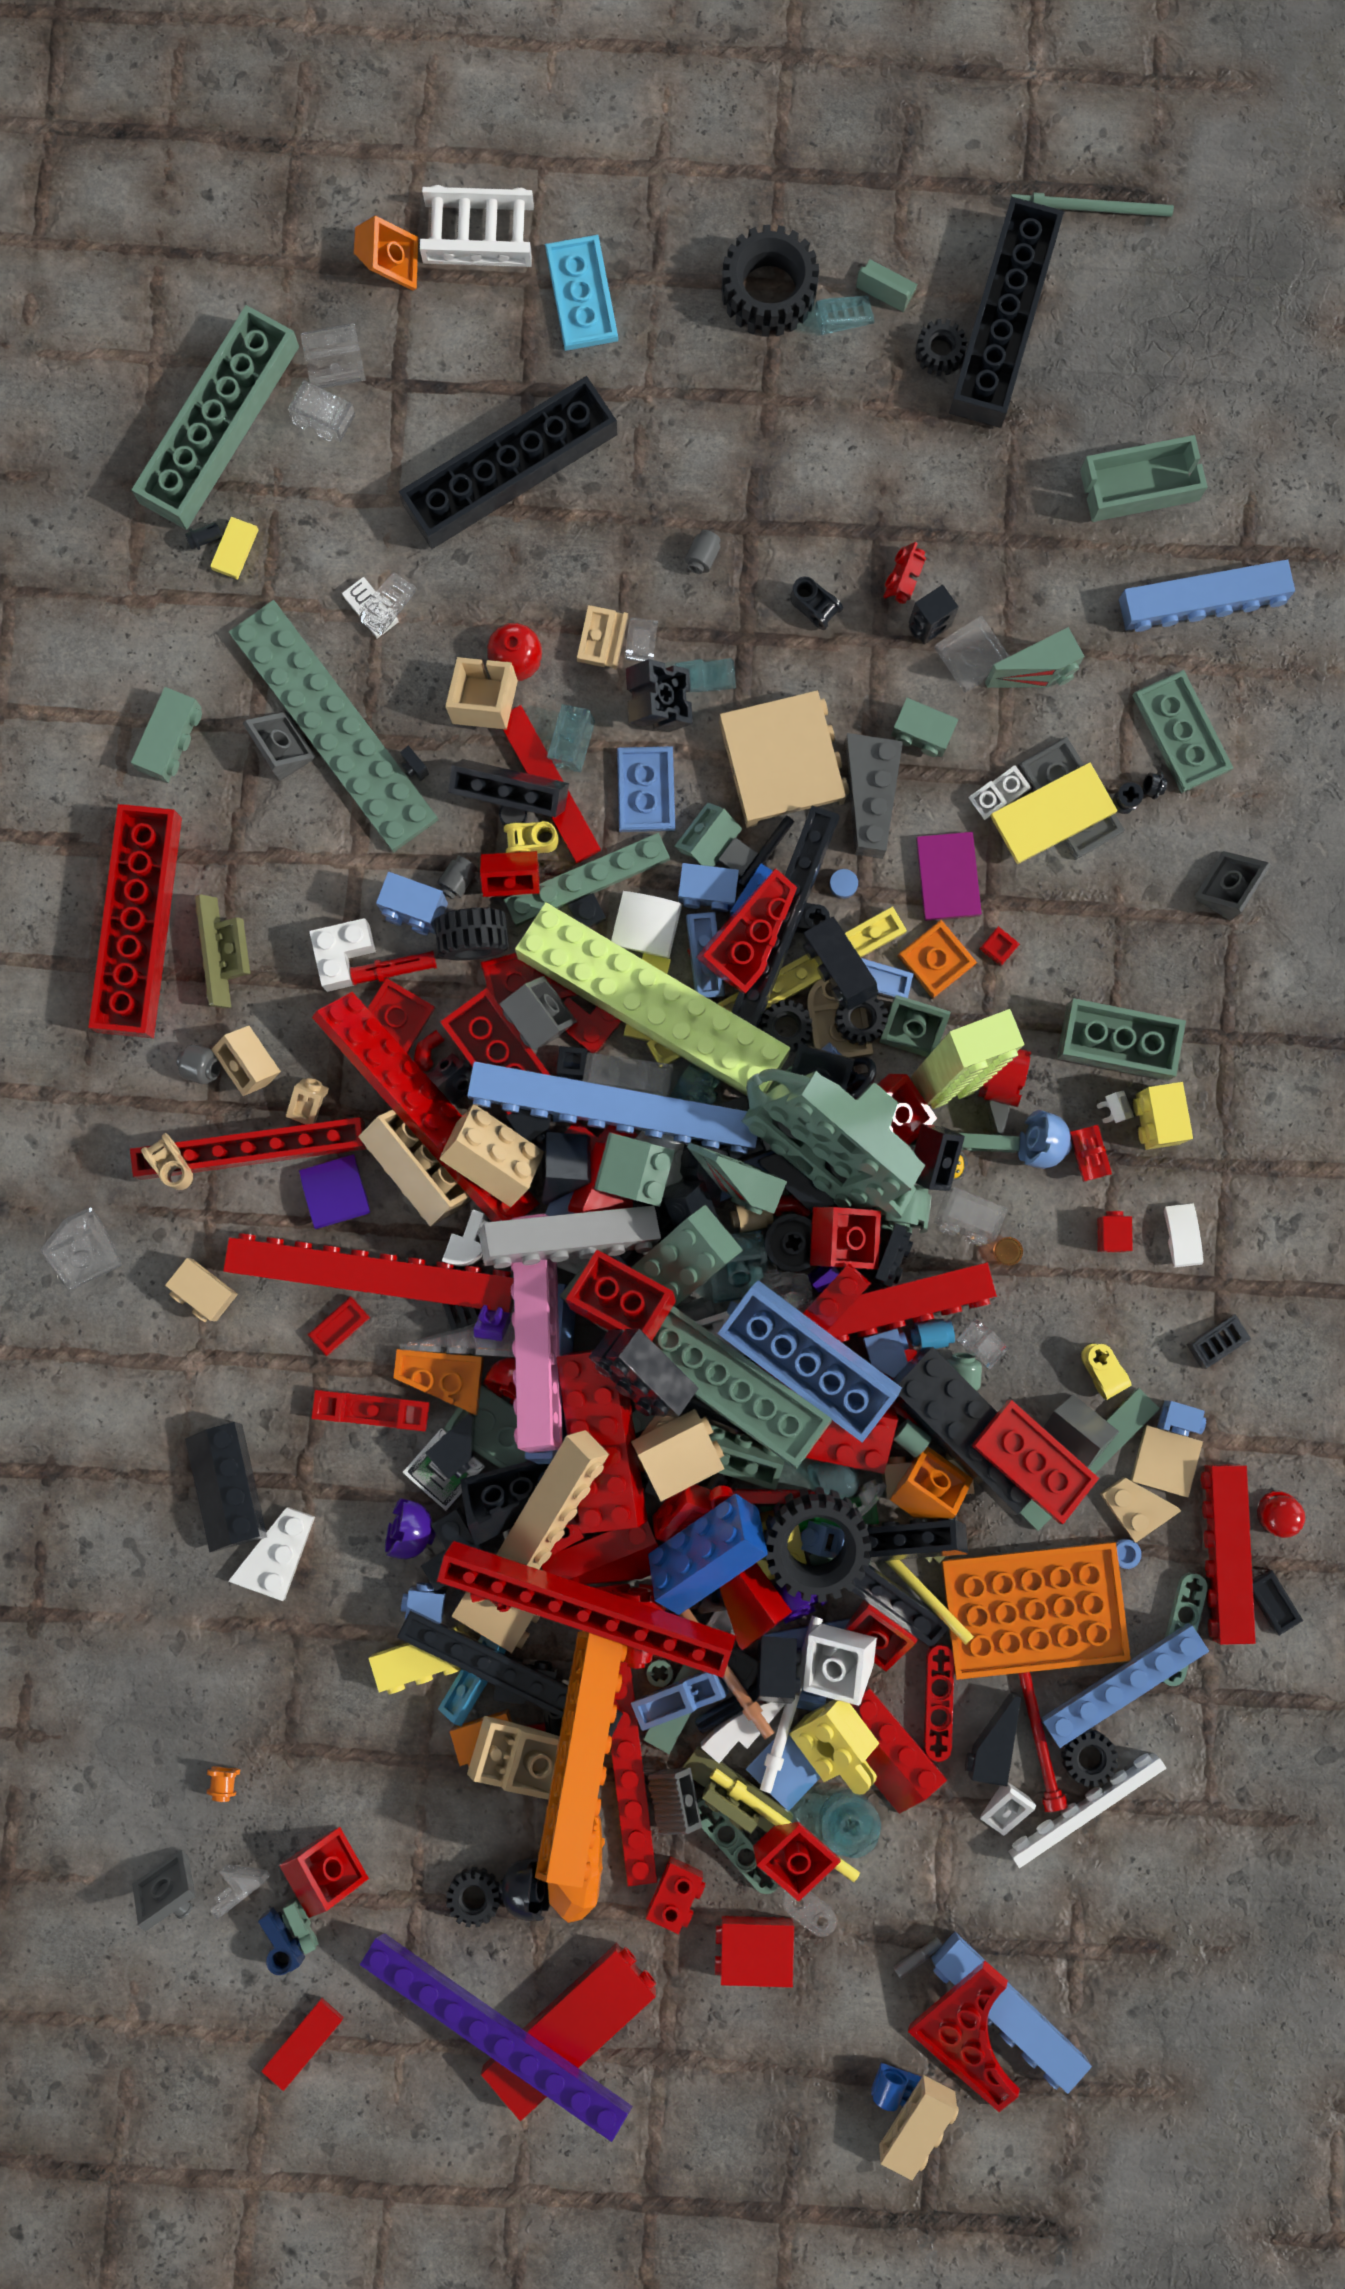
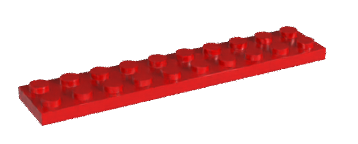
M353 992L315 1012L312 1016L313 1020L491 1222L512 1220V1218L526 1216L540 1204L527 1190L509 1207L439 1159L456 1122L462 1115Z

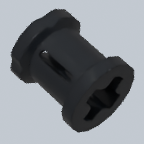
M1133 782L1123 784L1112 799L1117 812L1129 814L1135 810L1142 802L1143 790L1138 784ZM1125 794L1129 795V800H1132L1130 803L1127 802V797L1124 796Z

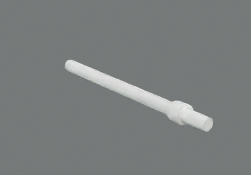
M811 1616L801 1649V1665L796 1666V1677L801 1679L800 1694L804 1684L808 1636L822 1624L823 1620L815 1616ZM800 1695L795 1696V1700L791 1704L786 1703L771 1753H767L764 1763L766 1770L760 1790L771 1793L777 1771H781L784 1762L782 1755Z

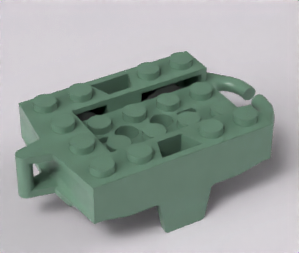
M771 1068L763 1070L759 1074H754L747 1080L746 1089L749 1110L742 1122L749 1127L752 1134L761 1137L767 1142L776 1154L786 1158L812 1180L816 1188L825 1191L831 1196L839 1207L861 1209L879 1206L895 1218H901L916 1192L914 1184L925 1164L890 1129L898 1105L895 1099L879 1085L872 1083L855 1100L838 1084L821 1076L817 1071L803 1076ZM777 1081L781 1083V1085L772 1088L766 1094L759 1088V1085L763 1082Z

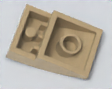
M484 1716L467 1775L474 1782L499 1786L504 1791L549 1800L560 1736L513 1722Z

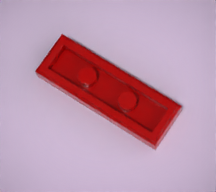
M321 1998L263 2067L261 2072L284 2091L342 2022L344 2017L327 2001Z

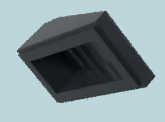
M1236 1314L1186 1345L1201 1369H1207L1251 1338ZM1231 1324L1240 1336L1237 1340L1228 1328ZM1223 1330L1231 1344L1226 1345L1219 1332ZM1213 1336L1221 1347L1219 1351H1217L1210 1340ZM1204 1342L1213 1354L1210 1357H1208L1207 1353L1201 1345Z

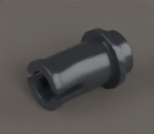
M216 521L196 530L190 528L189 532L185 533L192 550L195 548L200 550V546L223 537Z

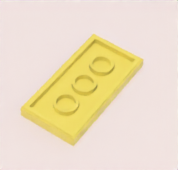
M1088 763L993 812L990 816L1015 862L1019 864L1110 817L1117 812V809L1092 764Z

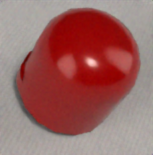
M1271 1491L1265 1494L1259 1502L1257 1518L1261 1526L1272 1535L1280 1538H1290L1297 1535L1303 1529L1306 1521L1305 1511L1302 1505L1290 1494L1283 1491ZM1283 1495V1496H1277V1497H1275V1498L1269 1499V1498H1271L1272 1496Z

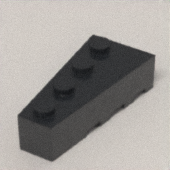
M529 1460L460 1479L467 1524L475 1546L514 1526L550 1464H537Z

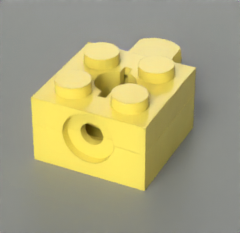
M834 1699L806 1714L789 1733L824 1782L840 1775L853 1793L861 1795L865 1794L876 1781L877 1775L866 1762V1759L879 1742L850 1703Z

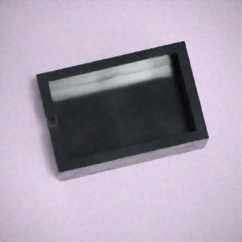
M640 1329L609 1330L589 1356L596 1364V1370L603 1376L609 1377L616 1384L615 1388L622 1395L630 1397L636 1403L635 1408L645 1416H679L699 1389Z

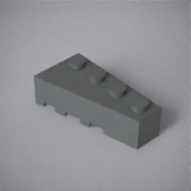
M851 733L846 735L844 747L847 761L846 767L849 781L855 855L883 859L886 853L902 741Z

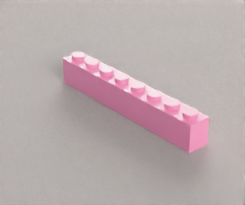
M542 1213V1214H536V1215L516 1217V1218H512V1220L525 1219V1218H535V1217H545V1216H548V1215L545 1214V1213ZM545 1259L533 1265H523L522 1262L511 1263V1269L514 1272V1284L511 1286V1295L514 1300L512 1325L515 1329L512 1351L516 1358V1369L513 1371L516 1399L513 1406L517 1416V1428L514 1431V1439L518 1449L528 1453L558 1450L562 1444L561 1387L556 1359L560 1355L557 1262Z

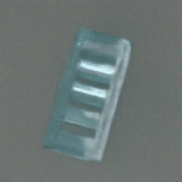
M868 295L816 301L815 313L821 335L874 324L875 320ZM863 305L865 316H860L858 306ZM848 308H852L854 317L849 316ZM839 310H842L844 318H839ZM832 312L833 315L832 319H829L828 313Z

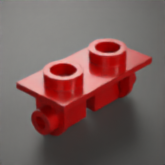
M917 542L902 547L896 554V565L885 582L886 591L883 598L895 595L897 596L896 601L902 604H906L907 600L911 599L917 581L910 578L909 574L916 578L919 577L926 560L924 556L925 551L916 548Z

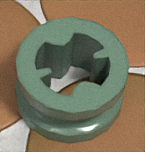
M657 1658L649 1663L647 1678L652 1685L663 1687L671 1681L673 1670L667 1660ZM662 1665L667 1668L665 1670V1674H668L665 1679L659 1677L657 1680L654 1679L652 1676L655 1673L652 1671L653 1667L661 1668Z

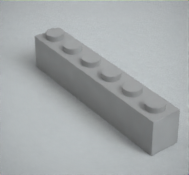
M654 1206L486 1222L479 1231L484 1266L494 1265V1268H505L510 1266L511 1263L522 1262L523 1265H533L545 1259H551L552 1262H561L573 1256H580V1259L592 1258L596 1250L608 1253L609 1256L621 1255L629 1250H636V1253H645L651 1251L661 1239Z

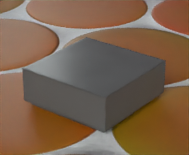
M734 838L718 862L728 869L739 870L738 876L741 877L758 853L737 838Z

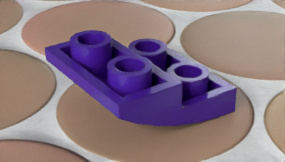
M354 1154L299 1170L305 1198L315 1229L371 1213Z

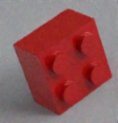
M813 1207L810 1266L845 1268L850 1263L856 1269H878L881 1211L840 1207Z

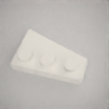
M287 1507L267 1531V1538L260 1540L228 1582L284 1601L315 1516Z

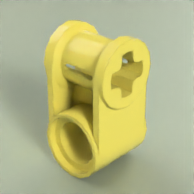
M549 822L510 823L504 826V832L507 833L508 840L506 853L529 851L549 853L554 851L559 844L556 829ZM543 832L552 833L551 840L545 843L538 841V837Z
M1089 1344L1083 1349L1081 1353L1082 1362L1092 1377L1097 1391L1105 1400L1131 1386L1127 1373L1119 1364L1110 1347L1104 1344ZM1095 1352H1101L1100 1362L1093 1361V1358L1096 1357Z

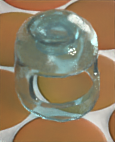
M817 1462L807 1467V1473L814 1488L823 1487L827 1495H829L832 1489L839 1492L840 1498L843 1500L845 1496L847 1498L854 1496L859 1489L860 1481L856 1468L833 1463L818 1464Z

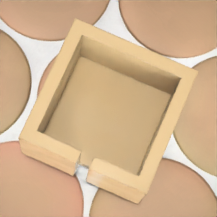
M457 657L445 706L452 724L507 730L518 682L512 663L487 660L486 667L491 677V680H488L482 660Z

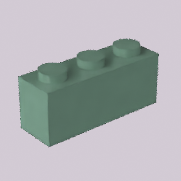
M164 687L131 761V764L138 771L169 783L171 776L176 775L180 765L178 760L181 753L189 747L191 741L190 733L193 726H197L202 717V707L197 700Z

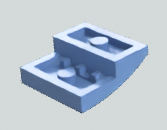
M788 1734L782 1755L784 1762L781 1771H777L770 1794L784 1808L790 1810L821 1777ZM774 1740L746 1768L760 1784L766 1770L764 1765L767 1753H771Z

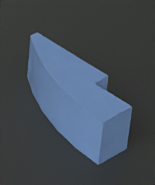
M702 1671L631 1702V1705L643 1731L692 1713L697 1708L719 1701L729 1694V1690L722 1677Z

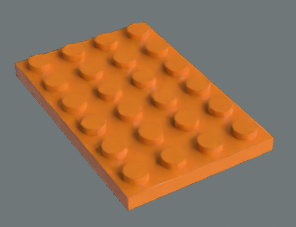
M1116 1542L941 1561L947 1609L974 1636L965 1645L949 1628L956 1680L1131 1661Z

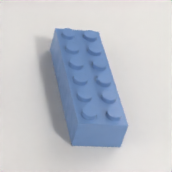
M759 1280L749 1289L717 1333L806 1401L832 1418L835 1423L862 1443L898 1397L902 1387Z

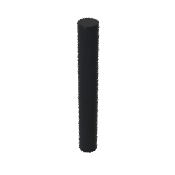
M786 815L744 874L737 881L739 886L745 889L759 865H764L795 821L791 817Z

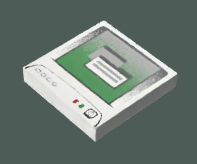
M441 1428L403 1473L446 1511L462 1493L460 1479L479 1474L485 1466L473 1456L468 1462L471 1466L468 1471L459 1479L455 1475L448 1479L425 1454L447 1433Z

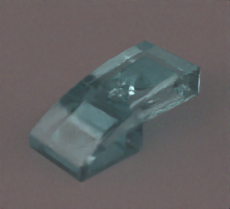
M732 658L704 662L702 659L675 663V666L690 670V692L736 688L735 668Z

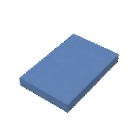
M673 746L617 748L619 832L675 831Z

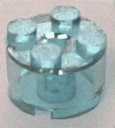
M851 1789L836 1792L824 1802L819 1811V1825L824 1841L834 1853L849 1858H859L875 1848L881 1831V1821L873 1803L864 1794H855ZM848 1819L853 1821L855 1825L851 1829L845 1823Z

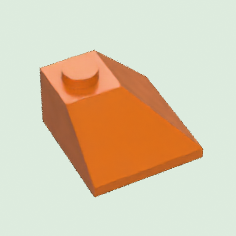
M373 216L356 226L354 254L369 270L412 291L417 289L419 237L377 216Z
M927 1446L914 1459L900 1479L890 1501L913 1517L953 1519L957 1515L973 1478Z

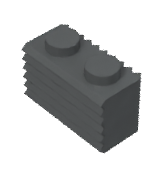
M690 1767L667 1768L648 1776L650 1781L649 1791L653 1798L652 1803L655 1805L654 1810L656 1811L655 1822L657 1828H659L658 1833L660 1835L689 1834L702 1828Z

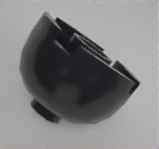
M538 1858L523 1859L513 1863L499 1884V1895L503 1899L507 1911L520 1920L542 1921L545 1918L541 1916L542 1911H548L550 1907L548 1882L535 1878Z

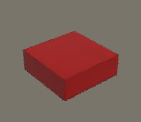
M998 926L979 949L1001 967L1020 943Z

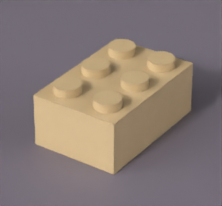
M472 1105L456 1122L439 1159L511 1207L529 1189L544 1151L491 1116L488 1112L476 1105Z

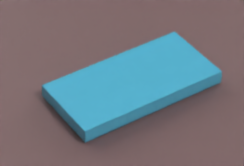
M593 235L545 244L565 351L618 342V333L599 236Z

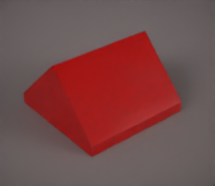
M863 1600L844 1628L845 1630L876 1637L874 1663L886 1672L918 1640L912 1633L865 1600Z

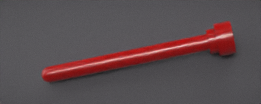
M1030 1672L1018 1673L1046 1788L1044 1798H1042L1045 1812L1064 1810L1068 1808L1065 1794H1062L1061 1789L1057 1788Z

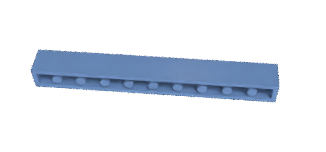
M474 1062L468 1099L473 1100V1105L490 1108V1104L493 1103L502 1105L501 1110L519 1113V1108L531 1110L530 1115L547 1118L548 1114L558 1115L560 1121L576 1123L577 1119L588 1121V1126L605 1128V1124L617 1126L616 1131L633 1134L634 1129L645 1131V1136L662 1139V1134L674 1136V1142L689 1144L691 1140L701 1141L702 1147L719 1149V1145L731 1147L730 1152L747 1154L748 1150L753 1151L756 1147L757 1136L752 1134L749 1127L742 1122L747 1111Z

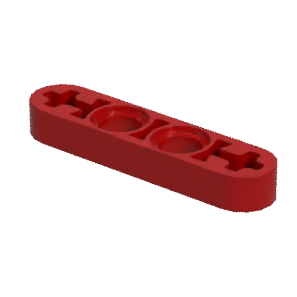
M941 1643L935 1644L932 1648L930 1647L926 1655L924 1750L928 1757L936 1762L948 1759L952 1751L954 1657L951 1649ZM939 1650H942L948 1656L947 1660L942 1661V1670L948 1671V1675L942 1673L932 1674V1670L938 1671V1662L933 1659V1655H938ZM942 1679L947 1683V1691L943 1695L938 1696L932 1692L931 1686L935 1680ZM936 1709H942L946 1712L947 1718L942 1725H934L931 1722V1714ZM931 1729L938 1732L946 1731V1735L940 1733V1742L945 1746V1749H941L938 1755L930 1748V1745H935L936 1735L935 1733L930 1734Z

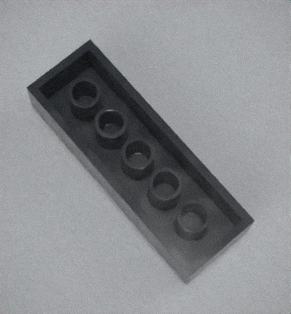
M923 1347L892 1380L902 1387L895 1401L1006 1513L1018 1515L1032 1499L971 1446L998 1412L934 1347Z

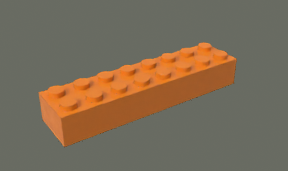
M580 1631L577 1634L535 1878L544 1882L578 1888L583 1887V1881H587L590 1874V1862H587L588 1851L593 1849L595 1844L596 1831L592 1830L594 1817L599 1816L601 1799L598 1798L599 1786L604 1785L606 1778V1767H603L604 1756L609 1754L612 1737L608 1735L610 1723H614L617 1713V1705L613 1704L615 1692L618 1693L620 1691L622 1675L618 1674L620 1662H624L627 1653V1645L585 1631Z

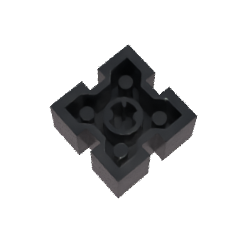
M651 659L626 668L627 690L632 693V700L627 701L630 724L643 727L653 725V729L672 732L693 724L692 703L686 701V693L691 691L689 669L675 665L665 668V663Z

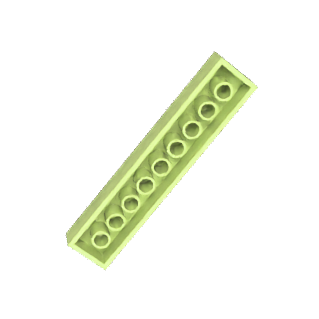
M548 903L544 904L515 948L517 958L746 1096H748L746 1089L747 1080L750 1077L766 1069H781L789 1056V1046ZM773 1081L763 1082L759 1085V1088L766 1093Z
M1005 1010L950 1031L911 1075V1078L928 1106L931 1105L932 1109H936L948 1104V1101H951L956 1095L958 1099H962L974 1094L975 1091L984 1086V1083L993 1078L992 1076L1002 1070V1067L1013 1061L1012 1058L1018 1056L1017 1051L1025 1044L1011 1010Z

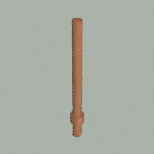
M690 1609L680 1614V1617L698 1622ZM727 1665L723 1677L724 1681L744 1710L742 1712L747 1720H752L766 1740L775 1732L761 1714L763 1710L757 1701H752Z

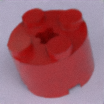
M1019 1049L1017 1051L1018 1056L1012 1058L1013 1061L1007 1063L1008 1065L1002 1067V1070L998 1071L996 1075L992 1076L993 1078L980 1087L978 1096L983 1097L984 1100L1018 1107L1022 1097L1019 1093L1025 1086L1031 1051Z

